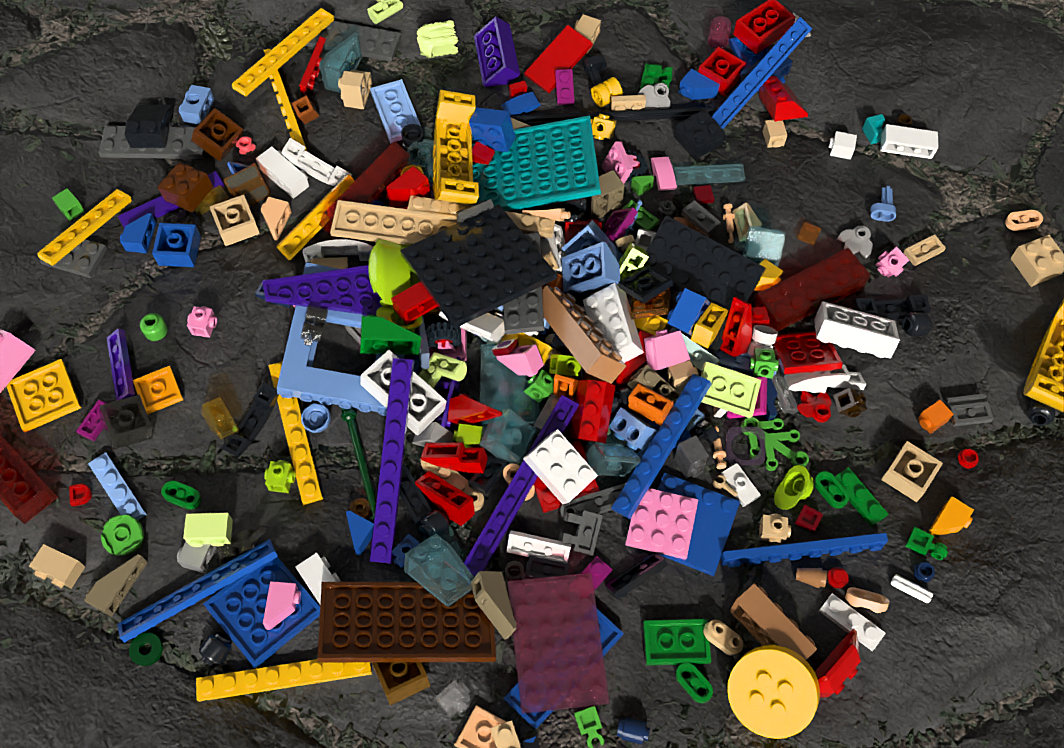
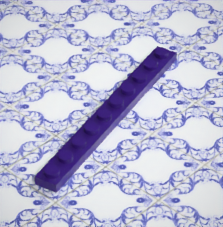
M393 358L370 562L392 563L414 360Z
M561 395L529 452L551 432L558 429L563 435L579 404ZM524 460L461 567L462 570L474 577L479 571H484L538 478L537 474Z

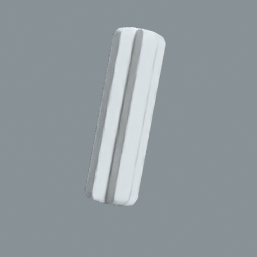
M895 575L892 578V586L925 603L931 601L933 597L931 591L899 575Z

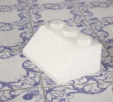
M441 311L439 316L445 319L447 322H449V320ZM496 312L494 315L486 313L461 325L460 328L499 344L505 335L504 316Z

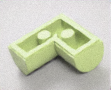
M376 0L378 3L367 10L373 23L378 24L403 8V3L400 0Z
M434 352L429 359V369H422L418 376L434 389L442 376L456 381L463 380L467 372V366L464 361Z

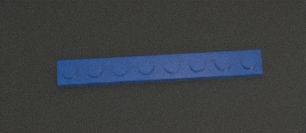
M801 17L794 22L713 113L711 117L722 129L725 128L812 30Z
M695 374L691 376L611 507L613 511L631 519L712 385L710 380Z
M886 533L724 551L720 559L722 566L728 565V567L732 568L738 567L742 563L757 565L761 561L768 560L770 563L779 562L785 558L798 560L802 556L817 558L822 556V554L830 553V556H836L846 551H850V553H859L863 549L878 551L888 542Z
M269 539L119 622L117 627L120 639L125 643L158 623L176 615L183 609L194 605L208 595L215 593L217 590L278 557L272 541Z

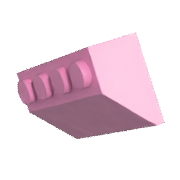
M1 329L0 393L36 351L11 333Z

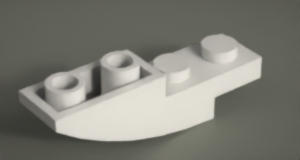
M842 365V369L832 371L824 370L784 375L788 389L793 391L825 393L827 387L864 390L866 386L861 373L849 372L845 365Z

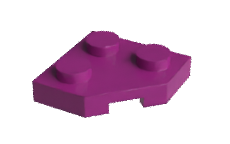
M634 207L613 211L604 224V228L607 230L605 235L611 241L624 237L626 229L634 222V217L638 211Z

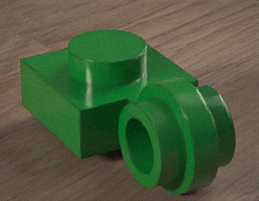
M916 527L913 528L905 546L924 556L929 549L931 556L937 560H943L948 554L947 546L942 543H932L934 535Z

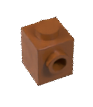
M307 95L291 103L298 118L304 124L320 117L314 103Z

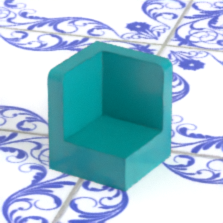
M883 114L866 118L862 130L870 144L881 142V133L883 132L881 127L885 121Z

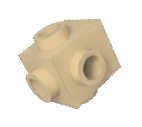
M780 514L763 515L759 525V541L769 542L771 545L784 544L787 537L791 535V525H788V518L782 517Z

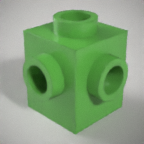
M755 348L754 355L750 358L749 369L753 370V377L773 379L774 371H778L779 361L775 359L774 349Z
M541 369L536 375L529 377L527 380L528 384L524 390L527 395L539 403L554 393V377Z

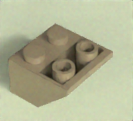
M614 170L599 176L601 195L592 196L590 219L601 218L622 206L625 185Z

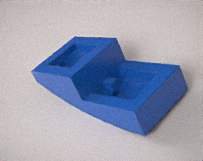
M529 92L519 95L501 106L504 111H509L511 117L517 116L522 112L528 114L541 105L535 94Z

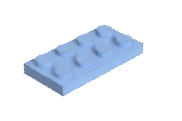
M402 79L370 88L372 98L390 143L402 140L401 131L406 125L417 124L421 126Z

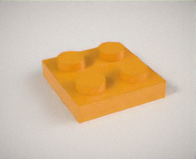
M170 366L133 380L146 415L183 400Z

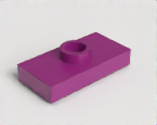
M98 399L76 432L83 437L95 441L117 409Z

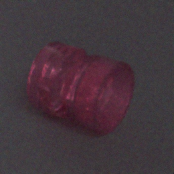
M720 16L711 21L708 44L711 47L723 49L729 44L732 24L728 18Z

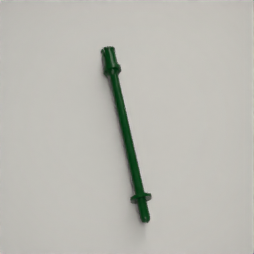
M353 407L350 409L341 408V418L348 425L372 517L368 521L374 523L377 501L354 421L357 414Z

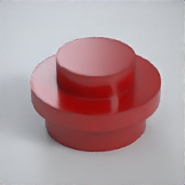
M964 449L960 451L957 459L961 466L973 468L978 463V454L972 449Z
M834 567L829 570L827 581L834 588H842L848 583V574L844 569Z

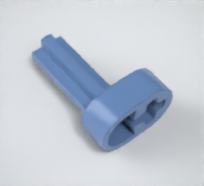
M886 186V188L882 187L881 189L882 203H876L871 206V218L874 220L892 221L896 218L892 189H890V186Z

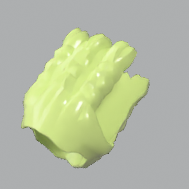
M452 20L424 24L416 31L421 55L433 58L435 56L458 53V48L454 46L458 42V37L455 35L456 32L454 31V22Z

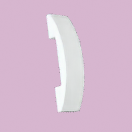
M291 138L281 152L298 168L335 187L346 175L350 174L352 176L351 173L339 166L334 168L305 151V146Z
M328 240L303 249V256L305 262H311L313 258L338 255H359L360 261H369V256L374 246L355 240Z

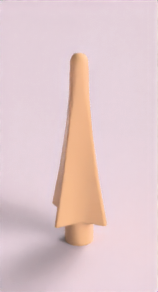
M565 208L522 210V214L540 216L556 221H564V219H570L571 213L565 211Z

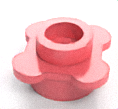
M241 137L236 142V147H239L240 154H246L256 149L250 137Z

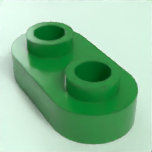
M823 471L816 476L814 486L824 499L834 508H843L849 501V494L830 472ZM821 481L826 482L827 486H823ZM834 497H838L840 501H836Z
M177 481L165 483L161 490L162 496L166 501L186 509H195L201 503V495L195 488ZM177 491L175 495H171V493ZM190 498H194L193 502H188Z
M682 663L678 666L675 673L678 683L694 701L698 703L708 702L713 695V687L691 663ZM683 672L689 673L690 678H689V679H685V678L683 677L682 673H683ZM703 689L705 695H699L697 690Z

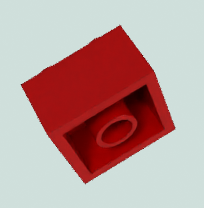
M718 47L699 66L698 72L719 83L718 93L725 96L739 81L740 72L745 68L746 62Z

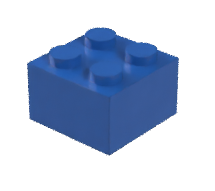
M476 108L469 120L475 143L478 141L495 151L509 152L516 138L509 111Z
M159 223L152 252L158 266L195 267L201 235L196 225Z
M685 288L683 292L680 291L676 298L677 305L675 309H671L667 319L670 326L692 336L697 321L711 303L707 298Z

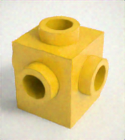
M599 114V116L591 119L594 138L604 140V138L611 139L617 120L609 119V115Z

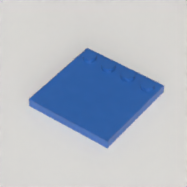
M664 473L658 487L659 491L698 499L687 558L681 559L660 553L657 554L714 576L740 501Z
M278 557L228 584L203 603L254 668H257L320 616V606ZM270 582L295 583L298 590L301 591L300 603L296 604V609L292 614L271 630H267L263 625Z

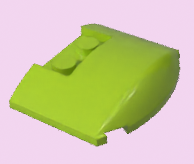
M378 239L369 256V279L374 293L377 292L382 299L379 301L380 304L393 307L391 298L419 283L420 280L401 256L400 250L408 246Z

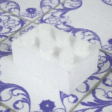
M558 429L551 432L523 458L562 504L569 503L598 476Z

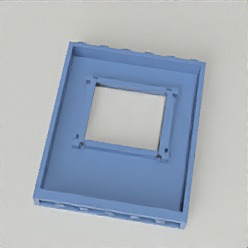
M306 262L303 275L339 269ZM296 306L277 384V394L284 398L296 397L305 402L313 400L323 405L335 404L344 409L353 407L362 412L374 411L386 416L387 408L360 385L361 376L312 367L322 321L361 328L362 316L366 317L367 315ZM376 354L375 362H376L383 354ZM396 355L399 359H404L405 355Z

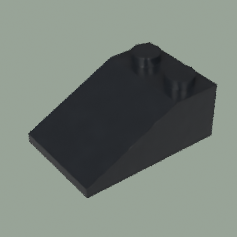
M172 105L136 106L127 120L124 133L131 148H166Z

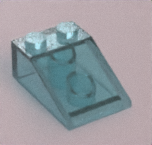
M357 33L352 34L326 53L324 59L320 61L319 69L321 70L325 89L341 93V88L338 87L339 78H342L344 71L356 70L362 58Z
M436 533L405 553L404 571L447 607L472 590L471 581L474 579V576L452 546Z

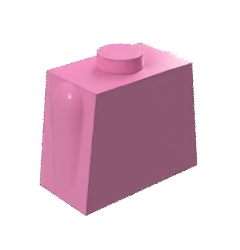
M660 330L656 332L655 336L644 339L647 365L653 370L663 369L690 360L680 330Z

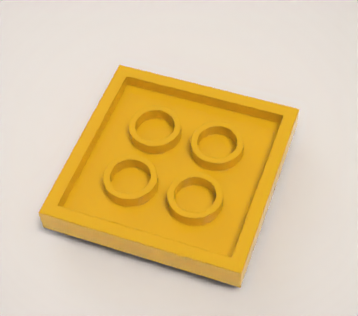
M62 359L12 379L7 384L17 418L24 432L81 408Z

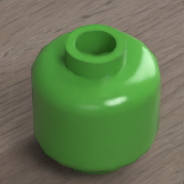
M147 314L140 321V329L148 340H161L168 332V326L159 314Z

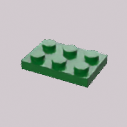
M708 620L643 621L646 665L710 664V641L704 635V626L708 623Z

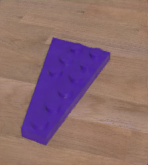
M368 265L262 281L266 302L375 316L376 311L382 307L379 302L382 300L377 292L374 293L372 289Z

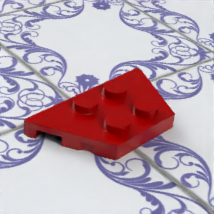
M321 36L318 39L299 85L300 93L308 95L309 90H313L316 82L315 78H318L321 70L320 66L323 60L321 56L326 42V38Z

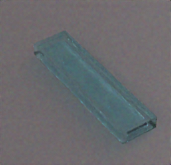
M743 164L674 167L673 169L676 185L745 181Z

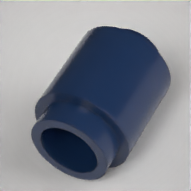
M627 717L626 719L620 718L617 736L622 737L621 740L642 745L643 740L648 741L650 728L646 727L647 722Z

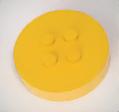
M765 645L747 652L734 666L728 680V699L734 714L745 727L758 735L781 739L796 735L808 726L818 708L820 688L814 670L801 655L786 647Z

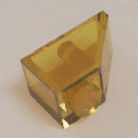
M221 397L202 405L201 413L211 431L219 439L239 431Z

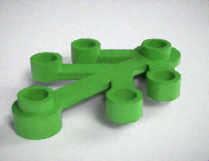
M747 417L741 422V430L749 438L750 458L758 459L761 456L762 450L758 447L757 437H759L764 443L767 458L765 467L767 470L774 471L778 466L773 448L792 460L793 466L801 465L806 467L809 457L805 452L799 451L795 453L779 442L788 440L791 443H796L800 438L799 431L790 430L789 432L768 434L762 429L772 428L776 432L781 431L784 426L783 420L775 418L772 421L759 422L754 417ZM774 423H779L780 427H776ZM751 425L753 429H749L747 426ZM791 434H795L797 438H792ZM752 451H757L758 455H754ZM796 460H801L802 464L797 463ZM773 462L775 466L771 467L768 463Z

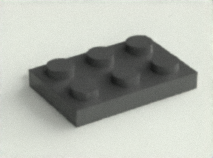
M56 232L51 241H53L61 233ZM84 240L53 266L41 259L39 261L42 265L91 278L107 251V247L104 244Z

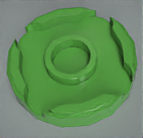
M130 515L112 517L105 523L103 534H101L103 547L109 553L117 556H127L134 553L140 548L144 540L142 524L137 518Z

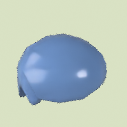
M313 403L304 409L301 415V423L307 431L320 433L326 430L331 423V414L325 405Z

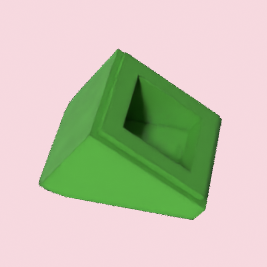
M653 175L632 178L631 188L638 196L652 189Z

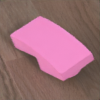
M669 157L651 158L653 176H656L658 191L675 190L677 185Z

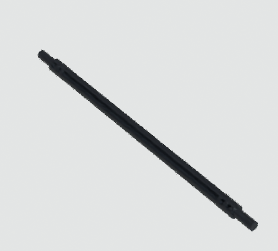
M706 106L517 115L510 118L528 125H542L584 116H590L591 119H594L599 114L609 115V119L617 121L689 118L703 109L712 116L718 108Z

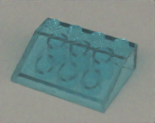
M481 344L480 402L502 412V416L481 421V424L535 423L539 417V403L524 392L529 377L527 375H517L497 360L492 349L498 344Z

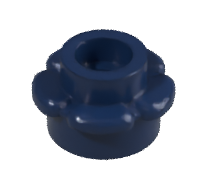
M928 562L918 563L914 567L915 577L923 582L931 581V578L935 575L934 567Z

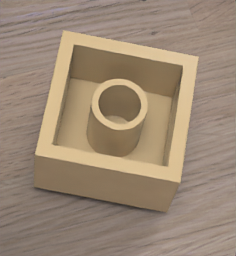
M244 195L210 206L225 246L260 234Z
M1050 235L1018 246L1010 258L1031 287L1062 275L1064 272V253Z
M907 441L881 480L917 502L925 493L943 463Z

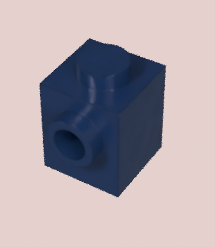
M408 534L392 550L393 562L401 569L405 567L409 571L425 554L424 546Z

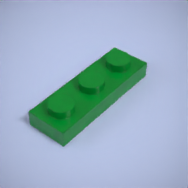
M849 467L835 476L848 492L849 502L870 527H873L888 516L886 510Z

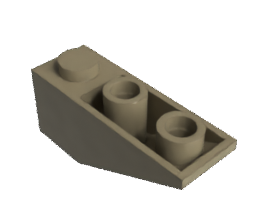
M648 365L639 369L627 384L634 390L640 383L673 401V406L680 396L679 392Z
M479 571L471 581L475 601L504 639H508L517 628L502 572Z

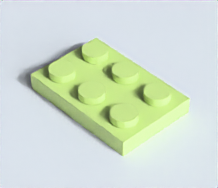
M705 362L701 377L710 380L712 385L701 402L748 418L753 417L761 380Z

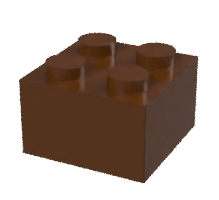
M214 108L193 130L191 141L220 162L236 145L244 129Z
M178 162L157 188L165 201L193 212L212 190L213 185L207 173Z

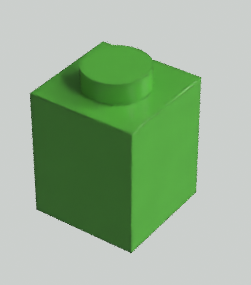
M68 188L52 197L59 210L69 221L85 212Z

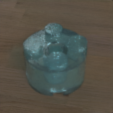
M424 139L423 142L419 143L416 141L407 150L408 166H419L428 178V181L432 182L433 141Z

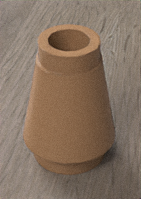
M797 568L796 580L816 588L825 587L826 570H822V568Z

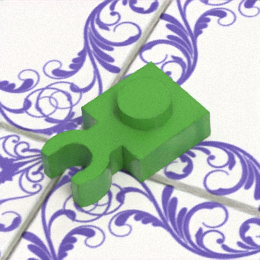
M595 706L575 712L574 716L581 735L588 734L587 746L593 748L591 744L593 738H598L600 744L604 745L603 737L597 733V729L602 728Z

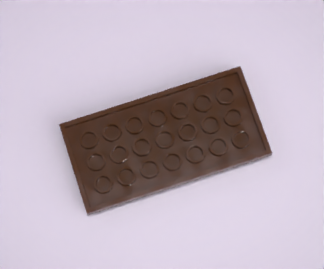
M321 582L318 663L496 661L494 625L476 603L471 583Z

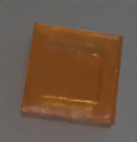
M804 222L797 239L814 245L821 228Z

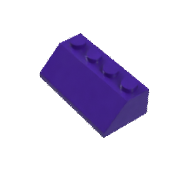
M495 16L474 35L484 87L510 84L520 75L510 25Z

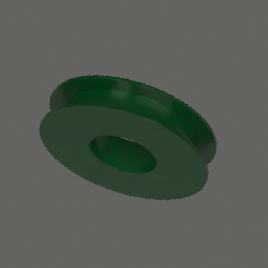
M152 633L138 635L129 647L130 658L140 666H150L156 663L163 653L162 641ZM151 644V652L147 655H142V646Z

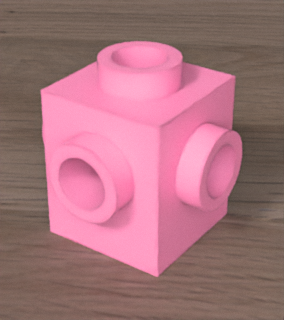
M895 247L889 253L885 251L878 257L880 261L875 265L883 276L889 278L894 275L896 277L904 270L902 267L909 259Z
M194 306L192 313L188 315L187 327L192 335L210 338L213 328L217 325V317L209 307Z

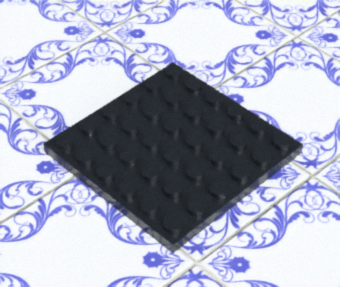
M499 204L490 209V211L489 209L483 211L479 215L474 216V218L470 217L464 220V222L457 223L400 250L401 256L454 329L557 279V273Z
M666 215L646 250L649 258L644 266L648 264L671 278L673 286L644 304L628 293L626 295L632 315H634L637 309L651 312L668 320L669 312L671 309H675L677 305L676 298L680 291L683 292L685 288L707 298L710 303L712 302L730 311L733 297H738L748 302L766 268ZM729 312L711 345L708 348L699 345L715 357L723 343L722 336ZM681 332V333L684 334L686 337H688L689 339H691L692 336L687 335V334Z

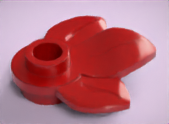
M802 391L800 396L802 404L797 405L798 411L802 415L812 417L818 422L828 421L831 416L830 406L832 404L829 395L826 392H820L815 397L806 391Z

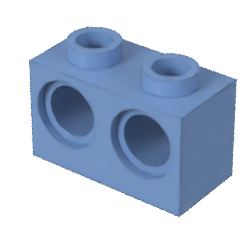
M621 407L609 426L615 432V437L623 441L625 439L627 441L626 445L634 450L639 448L646 451L658 431L633 412Z

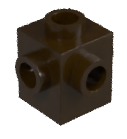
M847 388L833 395L840 414L853 418L867 410L865 404L866 397L858 390Z

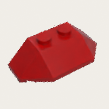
M854 628L815 670L820 688V697H830L833 693L838 695L845 687L843 684L844 680L847 677L851 680L859 671L856 667L861 662L857 631Z

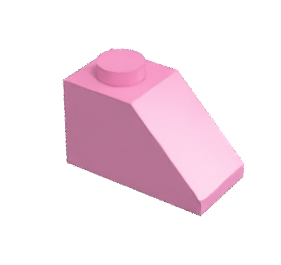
M536 344L518 346L510 354L496 356L497 360L517 375L534 376L544 366Z
M270 582L263 625L267 630H271L292 614L296 609V604L300 603L301 591L298 590L295 583Z

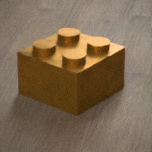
M372 662L390 706L430 687L427 674L421 662Z

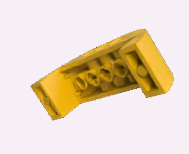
M440 90L433 141V192L436 200L474 205L479 198L478 183L473 182L472 134L469 120L476 107L475 95Z
M1064 299L1040 344L1023 391L1024 395L1061 412H1064Z

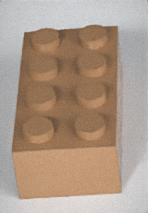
M753 584L736 599L730 609L732 615L762 646L777 645L786 647L801 655L805 660L817 650L814 641L809 636H804L801 633L797 623L792 619H788L783 614L782 608L768 598V594L762 587H757Z

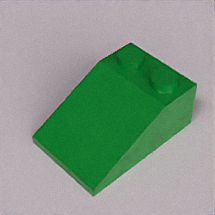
M375 315L362 316L360 354H385L390 350L395 355H419L421 336L382 317Z

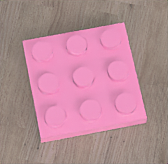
M649 488L631 517L625 545L686 559L698 499Z

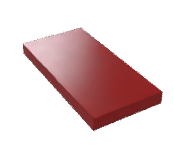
M567 25L524 72V75L549 94L556 87L555 70L572 69L593 46V43Z

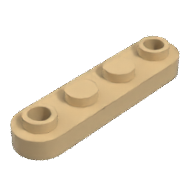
M421 460V466L425 472L431 471L469 496L477 497V500L474 501V511L480 510L483 507V494L469 487L468 480L460 473Z

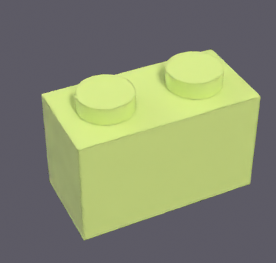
M229 513L186 514L183 538L193 547H201L203 544H211L212 546L231 544L233 519Z

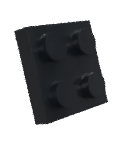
M648 264L618 282L621 290L643 304L673 286L671 278Z

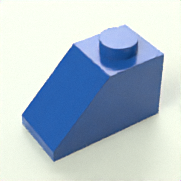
M691 69L681 80L679 93L691 100L716 98L720 84Z
M147 213L125 226L123 233L120 235V243L126 251L147 253L157 224L152 214Z

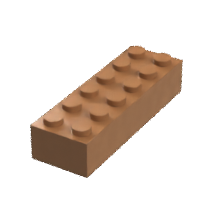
M546 285L543 288L545 320L586 373L612 384L626 367L625 363L621 360L623 358L622 355L613 350V344L602 336L603 332L593 325L594 321L584 314L585 310L575 303L576 299L571 294L567 293L565 295L559 288H552Z

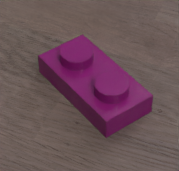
M572 69L555 70L557 105L574 104Z
M596 556L572 582L569 588L583 601H586L610 575L613 569Z

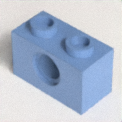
M196 85L190 86L189 91L185 94L183 103L179 106V113L183 122L199 125L207 117L215 100L210 88Z

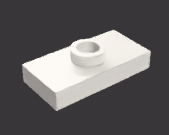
M738 463L721 472L720 475L725 476L726 483L738 492L735 497L743 507L760 498V493Z

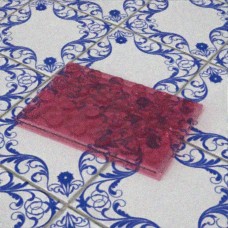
M592 573L508 581L509 601L517 628L513 632L521 714L609 704Z

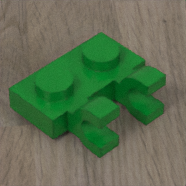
M646 64L640 90L647 85L654 86L657 83H664L670 89L669 84L672 81L673 67H666L662 70L660 65Z

